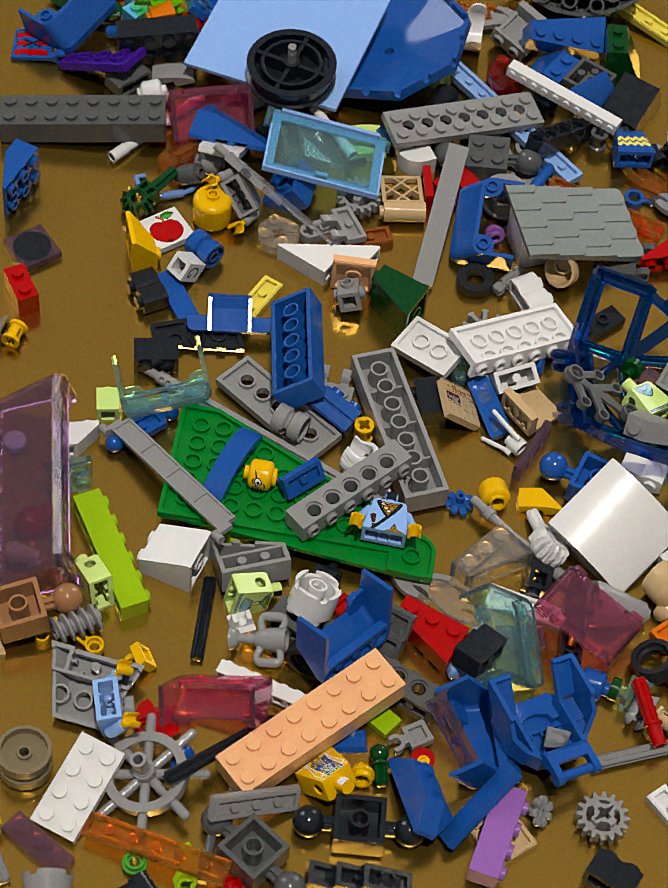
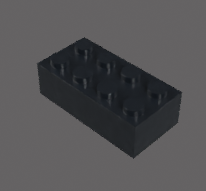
M196 15L116 21V52L127 48L130 49V52H136L139 47H145L147 55L139 60L144 65L185 61L199 36Z

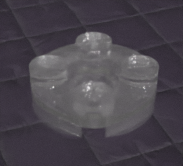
M276 214L270 215L258 227L257 239L259 240V245L265 251L277 254L278 244H298V224ZM275 234H282L283 236L275 237Z

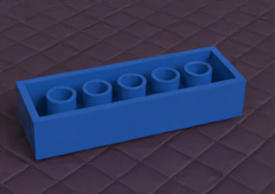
M308 287L271 302L273 396L279 404L285 403L293 408L325 396L322 304L311 288Z

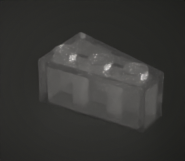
M500 523L452 561L449 576L466 592L492 582V579L500 576L506 577L511 575L513 571L521 568L524 569V566L532 561L534 552Z

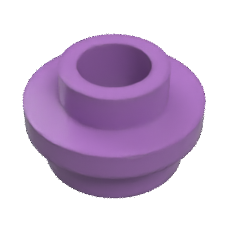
M498 225L488 226L484 235L489 236L493 240L494 245L499 244L505 238L503 228Z

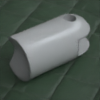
M636 696L625 714L626 725L632 720L637 721L633 729L634 731L643 729L645 724ZM652 696L656 708L660 698Z

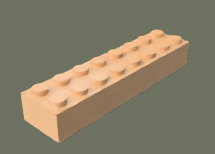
M375 648L216 755V769L234 792L274 787L405 696L406 683Z

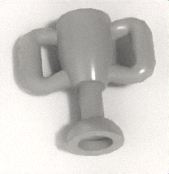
M282 612L261 613L257 621L258 631L255 634H240L236 627L230 626L227 635L228 649L234 650L240 643L254 644L256 646L253 655L255 665L265 668L281 666L284 662V652L289 648V630L287 628L289 620L287 615ZM264 622H281L278 628H266ZM264 650L276 652L277 658H261L260 656Z

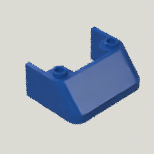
M69 0L58 12L52 9H43L34 16L19 8L18 13L25 31L55 49H61L68 54L74 52L116 9L117 3L116 0Z
M487 178L467 185L460 190L449 254L453 263L458 265L480 263L491 270L511 271L514 255L493 252V240L487 235L478 233L484 197L508 199L505 185H525V182Z
M365 568L361 571L360 588L357 591L351 592L346 599V612L322 630L301 616L297 618L296 647L317 680L321 683L326 682L373 649L380 647L389 636L394 588Z
M467 674L436 688L435 693L449 701V714L451 718L463 725L469 764L449 773L450 778L470 789H480L506 761L513 765L521 774L519 762L505 754L500 745L501 739L490 722L492 710L488 687Z

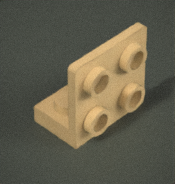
M535 385L519 394L511 387L503 391L502 409L527 436L544 428L562 415L558 408Z

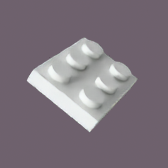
M416 316L391 344V348L394 347L397 354L433 375L445 379L464 358L447 332L419 316Z

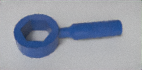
M636 189L627 190L624 195L625 205L630 209H639L643 203L655 207L654 203L658 200L657 198L646 199L644 194ZM629 197L638 198L639 201H631Z

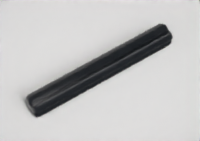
M205 576L203 579L190 658L193 661L203 660L216 587L215 577Z

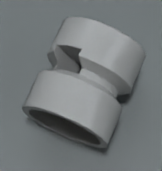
M281 403L271 418L269 428L279 434L286 433L287 438L299 443L306 435L312 418L301 411L295 413L293 407Z

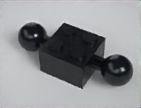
M337 793L334 816L323 815L322 811L314 805H303L295 811L292 818L294 830L302 837H314L322 830L333 831L332 853L382 857L385 836L395 837L397 842L404 847H415L425 838L413 832L408 815L400 817L396 822L386 821L387 797Z

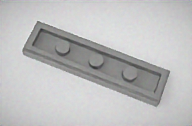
M298 784L213 794L210 796L207 819L211 822L247 818L252 813L261 816L296 811L299 805L301 787Z

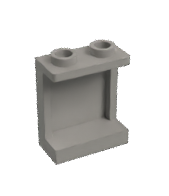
M522 0L518 4L516 11L499 27L496 26L493 29L490 39L493 40L495 45L504 49L511 58L521 62L532 51V49L522 48L523 28L531 20H545L546 18L526 1Z

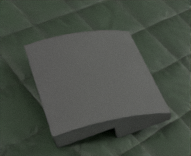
M392 603L390 633L386 641L378 647L381 653L389 658L398 660L413 630L417 615Z

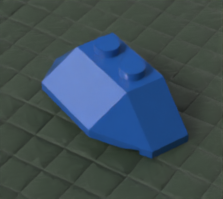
M390 758L388 763L413 832L434 840L454 819L433 767L426 762L422 763L413 758Z

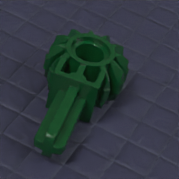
M168 167L152 182L145 178L136 185V188L129 186L128 191H123L122 198H120L122 212L125 214V211H130L136 216L138 221L141 216L147 218L148 213H153L154 207L161 200L159 192L178 176L179 173L176 168Z

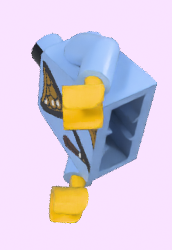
M387 492L384 499L375 498L372 505H366L359 512H352L348 523L350 526L354 524L359 529H362L360 540L404 548L406 536L407 539H410V537L421 539L422 526L416 524L412 514L407 512V505L398 502L399 496L394 492Z
M120 659L116 670H113L106 678L92 680L96 720L103 736L114 738L126 732L128 727H140L141 722H136L139 712L124 711V703L119 686L122 675L131 676L133 674L134 668L131 667L133 661Z

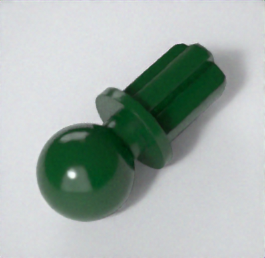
M375 744L369 751V756L373 761L370 767L374 771L375 786L377 788H385L388 786L387 770L390 768L387 761L389 750L383 744Z

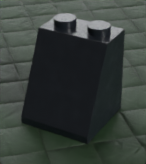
M625 71L603 106V109L622 119L620 128L628 127L630 131H641L661 106L660 88Z

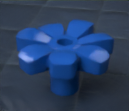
M461 490L457 491V494L450 492L447 503L444 505L446 509H450L449 512L453 515L459 512L460 517H465L467 511L471 512L474 507L470 502L472 496L465 495L464 491Z

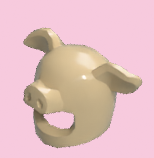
M662 561L651 569L644 578L641 587L644 593L657 605L653 611L654 619L664 622L668 619V561Z

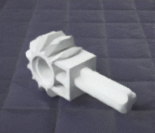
M536 508L528 509L526 512L527 519L533 529L528 538L531 542L530 547L533 550V554L543 561L544 564L559 567L567 560L570 552L569 547L544 523Z

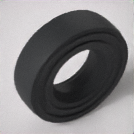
M480 263L465 264L459 269L456 277L458 290L471 298L487 296L492 291L495 282L492 270ZM469 276H479L483 279V283L481 285H473L468 282L467 278Z

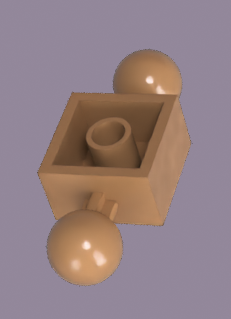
M36 576L0 586V634L3 644L51 631L46 611L57 609L65 614H68L69 611H77L83 602V594L80 588L73 583H62L54 589L51 596L42 598Z

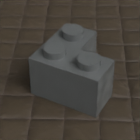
M583 57L563 77L561 86L570 90L572 87L605 70L613 86H615L617 74Z

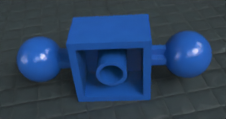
M585 451L577 469L568 466V462L562 454L550 452L541 458L539 470L541 475L547 480L557 481L562 478L569 480L564 499L570 501L609 461Z

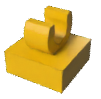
M139 642L129 646L132 653L128 654L125 660L135 661L137 664L146 666L144 670L149 673L157 668L148 647Z

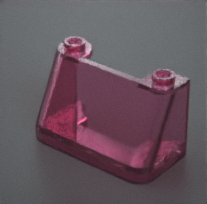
M251 83L165 91L173 141H177V145L190 144L189 140L195 139L188 137V132L198 109L205 107V105L218 107L217 110L225 112L255 131Z
M570 565L534 604V611L542 618L549 617L548 621L555 624L589 652L590 656L594 657L596 655L595 658L599 661L598 664L608 671L643 630L644 624L642 621L644 619L634 610L630 613L587 578L588 573L582 567Z

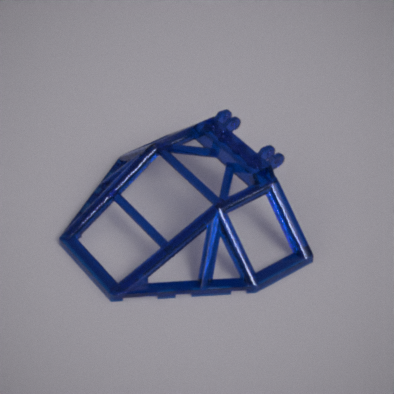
M598 265L592 272L567 350L555 348L550 352V356L554 360L551 364L553 370L563 372L567 366L576 364L582 367L584 371H594L593 356L610 361L600 369L604 376L617 368L619 384L622 385L627 379L623 377L621 365L628 357L639 359L643 363L644 368L664 369L668 363V356L644 354L668 337V321L642 340L641 336L651 305L654 304L668 316V299L665 301L656 293L658 289L650 283ZM605 284L640 296L621 352L587 340ZM568 383L570 403L559 402L556 405L557 412L561 413L557 416L560 424L565 426L573 425V427L579 428L581 431L618 450L668 465L667 445L642 442L623 434L625 426L604 402L603 405L610 414L608 421L612 426L598 423L594 418L597 410L589 392L584 389L592 405L586 411H582L576 405V401L579 398L575 388ZM624 390L620 393L621 401L627 394Z

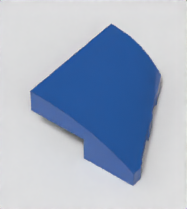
M605 70L572 87L570 91L602 107L615 88Z

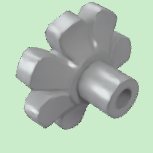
M540 795L539 798L534 799L533 805L528 806L526 814L534 817L532 822L534 826L544 828L547 825V821H551L552 813L549 811L553 809V803L548 801L547 796Z

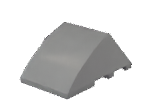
M52 640V717L100 731L96 720L92 680L106 678L113 670H116L119 660L76 649L75 646ZM133 662L131 665L134 668L133 674L131 676L122 675V679L119 681L122 699L146 666Z

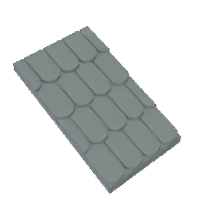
M535 184L505 185V191L511 205L506 236L516 265L526 268L545 264L547 259L640 262L641 257L644 256L643 247L639 242L637 231L633 226L630 213L626 208L624 197L620 190L615 188L593 189L592 187L562 188L561 186H535Z

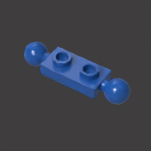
M167 403L162 407L160 413L154 407L132 420L151 437L167 428V421H173L178 417L179 408L173 403ZM112 434L107 437L105 446L107 450L115 453L122 449L123 442Z

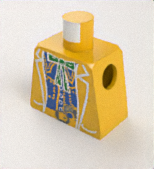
M330 747L295 772L304 794L325 801H332L336 798L337 793L350 794L356 782L349 762L333 747Z

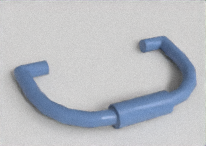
M145 173L133 176L135 184L140 183L139 179L146 178ZM194 184L185 190L178 189L162 192L160 198L170 200L184 197V195L196 190L199 184Z

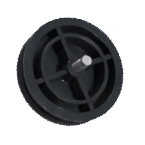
M299 29L276 30L262 36L251 46L247 55V83L252 93L258 99L272 107L289 110L309 108L325 100L332 92L336 82L337 59L332 47L316 34Z

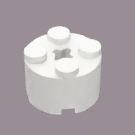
M303 570L296 575L286 608L291 614H295L298 617L301 616L314 626H319L320 623L332 618L341 595V590L338 588V581L331 575L316 570L315 574L308 573L309 570Z

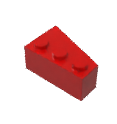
M407 595L400 604V607L418 616L408 642L415 646L423 654V658L427 662L430 661L444 678L449 664L453 661L455 646L459 641L464 642L467 639L470 628Z

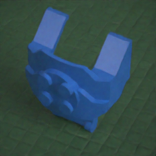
M573 653L554 658L550 662L555 694L543 693L515 704L510 673L490 679L487 682L492 710L490 722L501 739L500 745L505 754L520 764L527 765L537 771L542 769L549 770L553 784L556 787L565 785L566 781L589 773L596 774L602 771L601 763L587 741L597 713L596 691ZM547 726L570 731L569 742L562 747H545L544 739ZM580 757H584L587 761L584 765L564 772L559 766Z

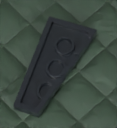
M186 318L151 323L149 325L151 338H178L179 349L244 353L245 350L241 334L192 332L187 328Z

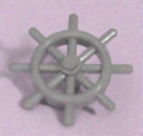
M152 712L147 715L145 731L134 733L122 740L118 736L114 738L104 736L115 749L126 754L125 759L132 766V769L118 770L106 790L110 800L95 814L98 820H103L118 807L127 814L137 816L136 835L138 837L146 835L148 817L159 815L171 808L181 819H189L190 812L179 802L186 791L189 779H208L211 776L209 769H200L174 783L169 790L161 783L159 779H162L164 771L168 769L160 768L173 757H175L177 764L186 760V755L182 749L196 737L197 732L195 729H189L175 741L163 733L155 732L157 716ZM143 746H144V751H143V753H142V752H135V753L132 752L133 750H135V749H137V748H139V747H143ZM154 746L166 749L153 761ZM115 779H133L118 792ZM140 787L139 803L128 800L127 798ZM150 788H153L161 797L149 802Z

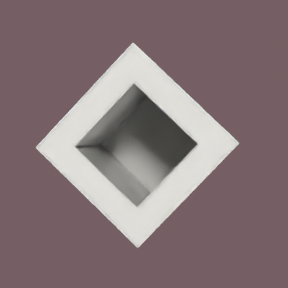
M177 251L167 269L179 281L196 282L206 265L192 252Z

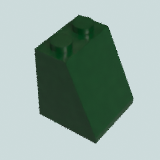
M607 25L604 54L600 56V66L617 74L614 87H616L625 71L640 78L639 57L627 25Z
M385 264L379 271L376 270L371 278L373 286L369 293L371 296L370 306L398 337L416 316L422 318L425 315L429 286Z

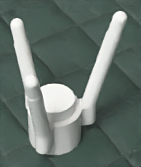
M493 409L492 413L510 433L504 441L506 447L483 436L481 440L503 451L507 456H510L512 453L515 456L520 455L526 449L528 443Z

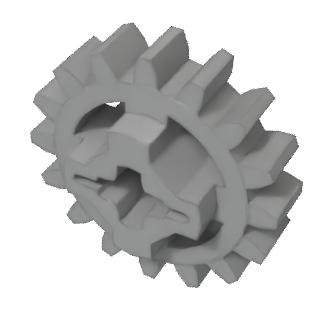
M354 178V182L346 180V183L368 188L369 183H365V179L361 182H358L357 178ZM337 190L336 204H339L338 208L350 206L355 216L359 215L360 219H362L364 214L370 217L371 212H377V208L381 204V193H379L377 200Z
M605 791L602 792L601 796H598L596 792H592L591 799L588 796H584L582 803L579 802L574 819L578 820L576 828H583L581 836L589 835L590 843L597 839L599 846H602L604 840H607L609 845L613 844L614 838L620 841L623 834H626L630 822V817H627L629 809L621 808L624 801L616 802L615 794H612L610 798L606 797ZM586 812H588L590 821L587 820ZM614 816H617L618 818V825L616 824L617 820L614 818Z

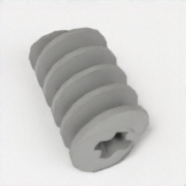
M90 603L86 604L85 611L82 607H79L76 614L74 611H69L67 617L61 613L58 615V621L55 617L49 618V625L54 640L58 641L61 639L65 644H67V636L76 641V633H79L84 638L86 629L91 634H94V626L103 631L102 616L95 603L94 607Z

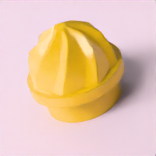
M363 762L354 764L352 767L356 779L354 786L358 788L370 786L374 780L372 767H369L368 763L365 764Z

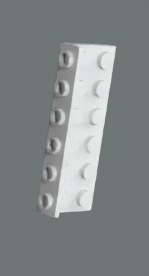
M556 303L451 328L448 336L470 365L467 373L470 378L483 376L495 371L498 372L533 361L536 362L548 357L552 358L564 353H571L576 349L581 337Z

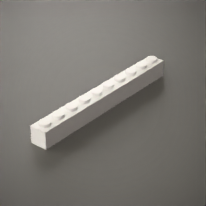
M514 59L508 66L506 76L606 132L614 135L620 128L622 119L517 60Z
M222 659L216 669V679L284 708L289 707L306 695L300 690H294L286 684L276 682L272 678H266L258 672H252L244 666H238L230 660ZM355 730L349 735L354 737L357 730Z

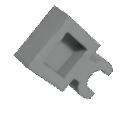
M421 719L402 727L401 735L393 734L388 737L387 741L388 745L392 743L400 745L395 747L393 751L394 755H400L407 747L413 752L416 748L433 744L434 737L424 720Z

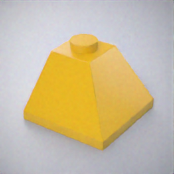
M125 211L126 244L132 272L151 266L154 269H158V260H161L160 247H156L154 238L130 211Z

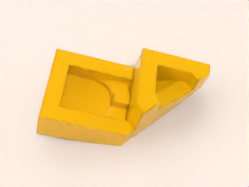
M519 488L518 509L520 512L536 508L537 510H542L544 515H555L562 509L543 488Z

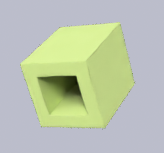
M107 386L96 388V410L99 423H112L119 419V387Z

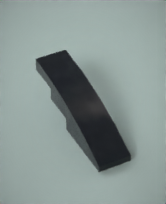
M309 860L306 863L305 883L307 888H412V873L370 863L357 866L337 861L332 865Z

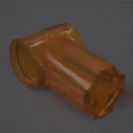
M186 142L172 152L169 150L163 151L157 158V164L164 171L170 166L178 168L180 165L193 161L195 155L200 154L194 142Z

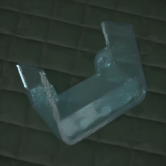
M199 335L195 336L202 369L192 372L188 377V381L143 391L139 386L125 387L116 356H111L121 408L128 418L136 419L205 402L210 398L212 394L211 379Z
M489 582L460 594L459 600L474 605V616L478 623L481 625L483 623L487 624L507 638L502 655L493 663L494 669L486 670L483 675L474 679L488 687V680L510 673L512 676L513 692L534 690L541 687L544 683L535 612L531 602L523 596Z

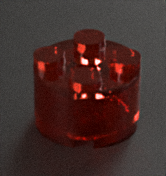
M499 55L487 68L485 84L498 96L522 93L525 87L523 84L506 76L508 66L514 60L506 55Z

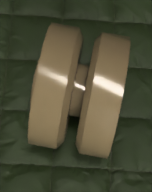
M18 725L8 729L0 737V777L2 781L9 787L17 790H32L43 785L53 771L52 743L48 735L40 728L32 725Z

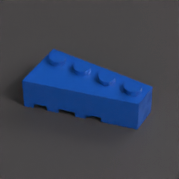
M606 17L531 20L523 28L522 48L547 53L564 50L577 59L586 57L595 62L604 54Z

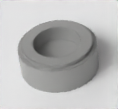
M134 695L125 696V712H136Z

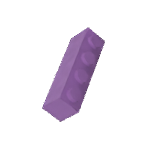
M513 787L487 814L466 880L489 888H496L498 881L503 882L508 868L503 866L505 859H511L515 845L510 843L513 837L518 838L522 823L518 822L520 815L525 817L530 803L525 801L528 791Z

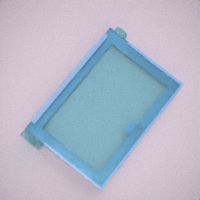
M268 105L263 126L269 127V133L261 170L377 200L384 154L389 153L391 145L387 138L380 137V133L282 108L281 111Z

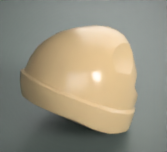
M546 260L544 271L546 279L551 285L556 288H566L577 281L579 267L576 260Z

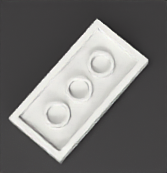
M81 732L30 817L31 822L75 845L106 793L107 788L123 764L126 754Z

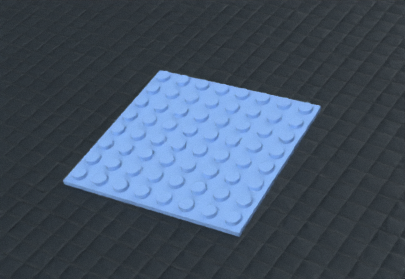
M218 0L187 55L184 65L248 85L246 78L247 55L251 46L259 38L270 32L282 29L308 31L324 39L332 47L336 55L335 86L325 100L315 105L336 112L390 4V0Z

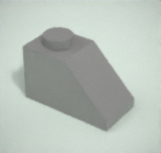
M639 409L628 414L623 434L642 442L668 446V420Z

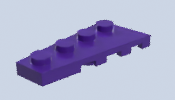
M139 47L136 52H130V49L127 48L113 54L111 50H104L95 55L93 51L70 53L58 63L60 70H69L70 72L83 70L85 72L101 71L102 73L117 72L118 74L128 72L133 65L146 56L147 52L145 47Z

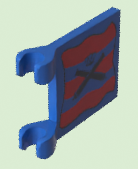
M16 29L11 60L52 61L59 64L58 62L64 58L65 52L63 50L53 51L52 46L28 33L25 29Z

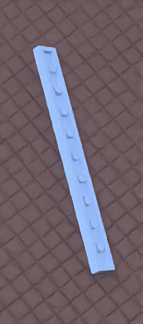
M459 61L457 70L451 73V81L471 100L498 96ZM499 112L496 113V114H499L501 117H504V115H503L502 113H499ZM535 129L508 132V134L524 148L529 133L535 131ZM558 151L541 157L542 165L551 163L555 167L553 175L566 187L582 179L583 173L561 152Z

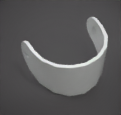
M475 3L467 11L472 25L463 50L479 53L481 51V39L487 12V6L484 4Z

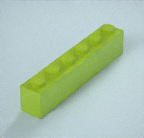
M98 488L73 496V510L92 554L100 557L112 575L115 607L121 621L148 613L151 596L147 588L144 589L141 584L143 579L140 570H135L133 566L135 564L134 557L131 551L126 550V539L123 532H118L117 518L115 514H111L109 511V500L107 496L102 495Z

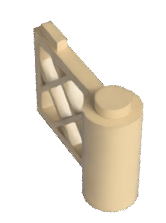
M381 176L379 190L381 191L382 205H379V218H382L383 222L425 223L426 203L423 198L421 176ZM385 183H393L395 186L391 188ZM407 183H416L417 185H416L415 187L411 188V187H409V186L406 185V184H407ZM401 188L404 191H406V193L402 195L399 192H397V190ZM390 195H392V196L396 197L397 199H396V200H387L386 198L389 197ZM412 195L418 200H410L408 197Z

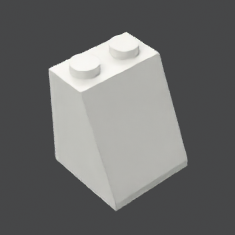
M159 524L156 531L150 533L145 549L142 548L137 555L138 569L142 574L190 593L210 559L211 532L202 529Z

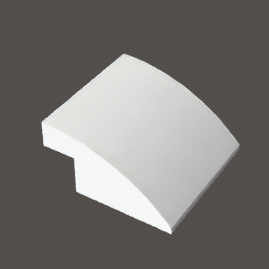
M614 458L548 522L549 528L567 544L570 550L569 553L600 581L623 592L668 549V512Z

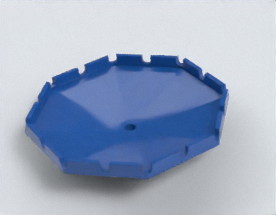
M390 0V4L343 97L400 101L456 71L472 25L468 13L456 1L452 2V0Z

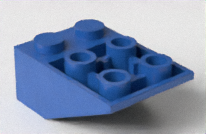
M17 138L5 152L2 184L5 217H8L12 210L15 211L20 200L28 195L32 185L37 183L41 176L38 147Z

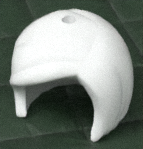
M355 435L350 446H347L338 464L339 469L342 472L348 470L379 448L374 443L362 441Z

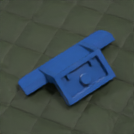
M208 293V315L186 314L187 328L192 332L268 335L271 332V318L252 317L251 295Z

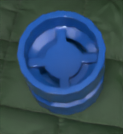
M201 228L193 231L184 244L185 251L194 253L206 265L205 268L215 266L221 260L225 250L223 245L212 239Z

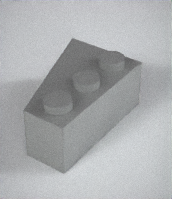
M211 539V561L222 592L226 591L231 575L236 573L265 572L270 582L291 578V558L285 542L255 541V544H240V540H233L232 543L218 544L215 540Z

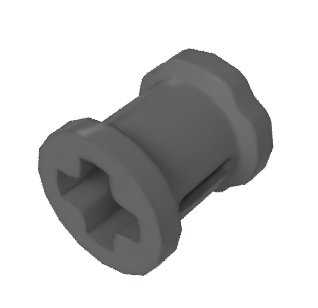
M595 126L591 131L592 139L589 140L588 148L592 152L601 153L606 148L605 140L609 133Z

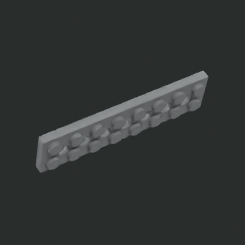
M530 91L383 112L381 116L395 149L467 139L469 134L488 136L542 128L545 123ZM514 110H519L522 112V114H519ZM497 112L502 113V114L504 115V117H501L499 114H496V113H497ZM477 115H482V116H484L486 119H482L481 117H479V116H477ZM459 118H465L468 122H464ZM441 120L447 121L449 125H446L444 122H441ZM422 123H427V124H429L431 127H427V126L423 125ZM403 126H409L412 128V130H408Z

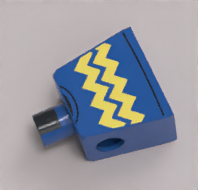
M621 127L615 132L611 144L613 166L651 168L656 152L645 134L641 131H630L628 127Z

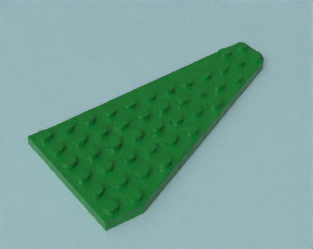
M183 402L170 456L203 485L221 451L235 432L241 427L256 431L219 408ZM262 436L253 454L250 453L232 480L230 490L221 502L236 516V520L231 523L233 528L227 532L229 534L256 541L285 542L287 549L407 580L432 583L436 549L431 540L422 534L421 539L417 537L407 539L406 536L404 548L360 540L362 529H359L354 524L348 525L351 513H345L333 525H327L321 529L315 537H309L302 541L285 523L286 510L331 481L332 478L325 475L326 479L291 500L285 499L277 480L275 487L271 486L268 491L250 488L247 485V479L243 478L245 465H250L253 459L273 462L275 468L278 469L277 479L305 463L264 436ZM164 482L157 509V517L179 520L214 529ZM363 501L352 512H359L366 505H372V503Z

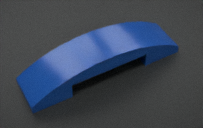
M241 427L221 451L203 484L220 502L227 495L232 486V480L250 453L253 454L263 435Z

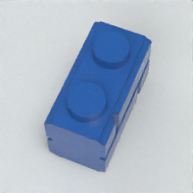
M326 385L325 396L312 401L310 407L346 437L353 430L356 419L363 417L362 412H360L362 408L353 400L350 402L343 398L344 393L337 387L331 388Z

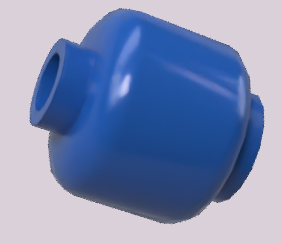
M586 667L583 671L596 691L595 702H597L601 696H607L611 683L607 682L608 675L605 672L592 667Z

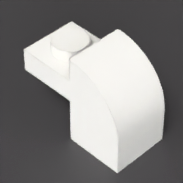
M429 144L414 148L395 149L398 156L397 167L405 174L421 176L423 165H431V173L435 172L437 158Z

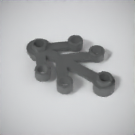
M576 364L567 366L564 369L563 375L565 380L574 386L578 395L577 407L582 411H586L592 405L590 398L585 393L584 389H586L597 410L594 418L598 423L604 424L610 418V414L605 409L603 402L619 413V419L623 423H626L630 412L638 410L633 404L627 403L622 406L610 397H618L623 389L617 382L600 384L605 378L602 371L598 369L584 371L582 367Z

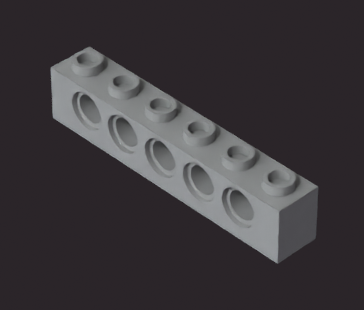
M393 439L288 508L285 514V523L302 541L309 537H315L321 529L327 525H333L339 517L345 513H351L357 505L363 501H369L375 493L381 489H387L399 477H405L411 470L412 456Z

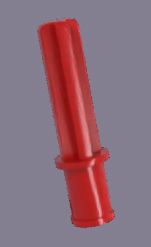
M637 677L632 681L645 721L643 726L648 731L652 748L659 749L668 744L661 726L663 722L658 717L646 678Z

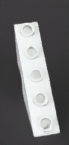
M278 244L277 259L323 286L331 278L334 254L373 259L378 262L381 247L373 245Z

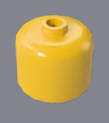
M210 185L203 186L193 196V221L199 228L205 231H221L231 222L232 199L229 195L225 194L219 185L208 191L206 188Z

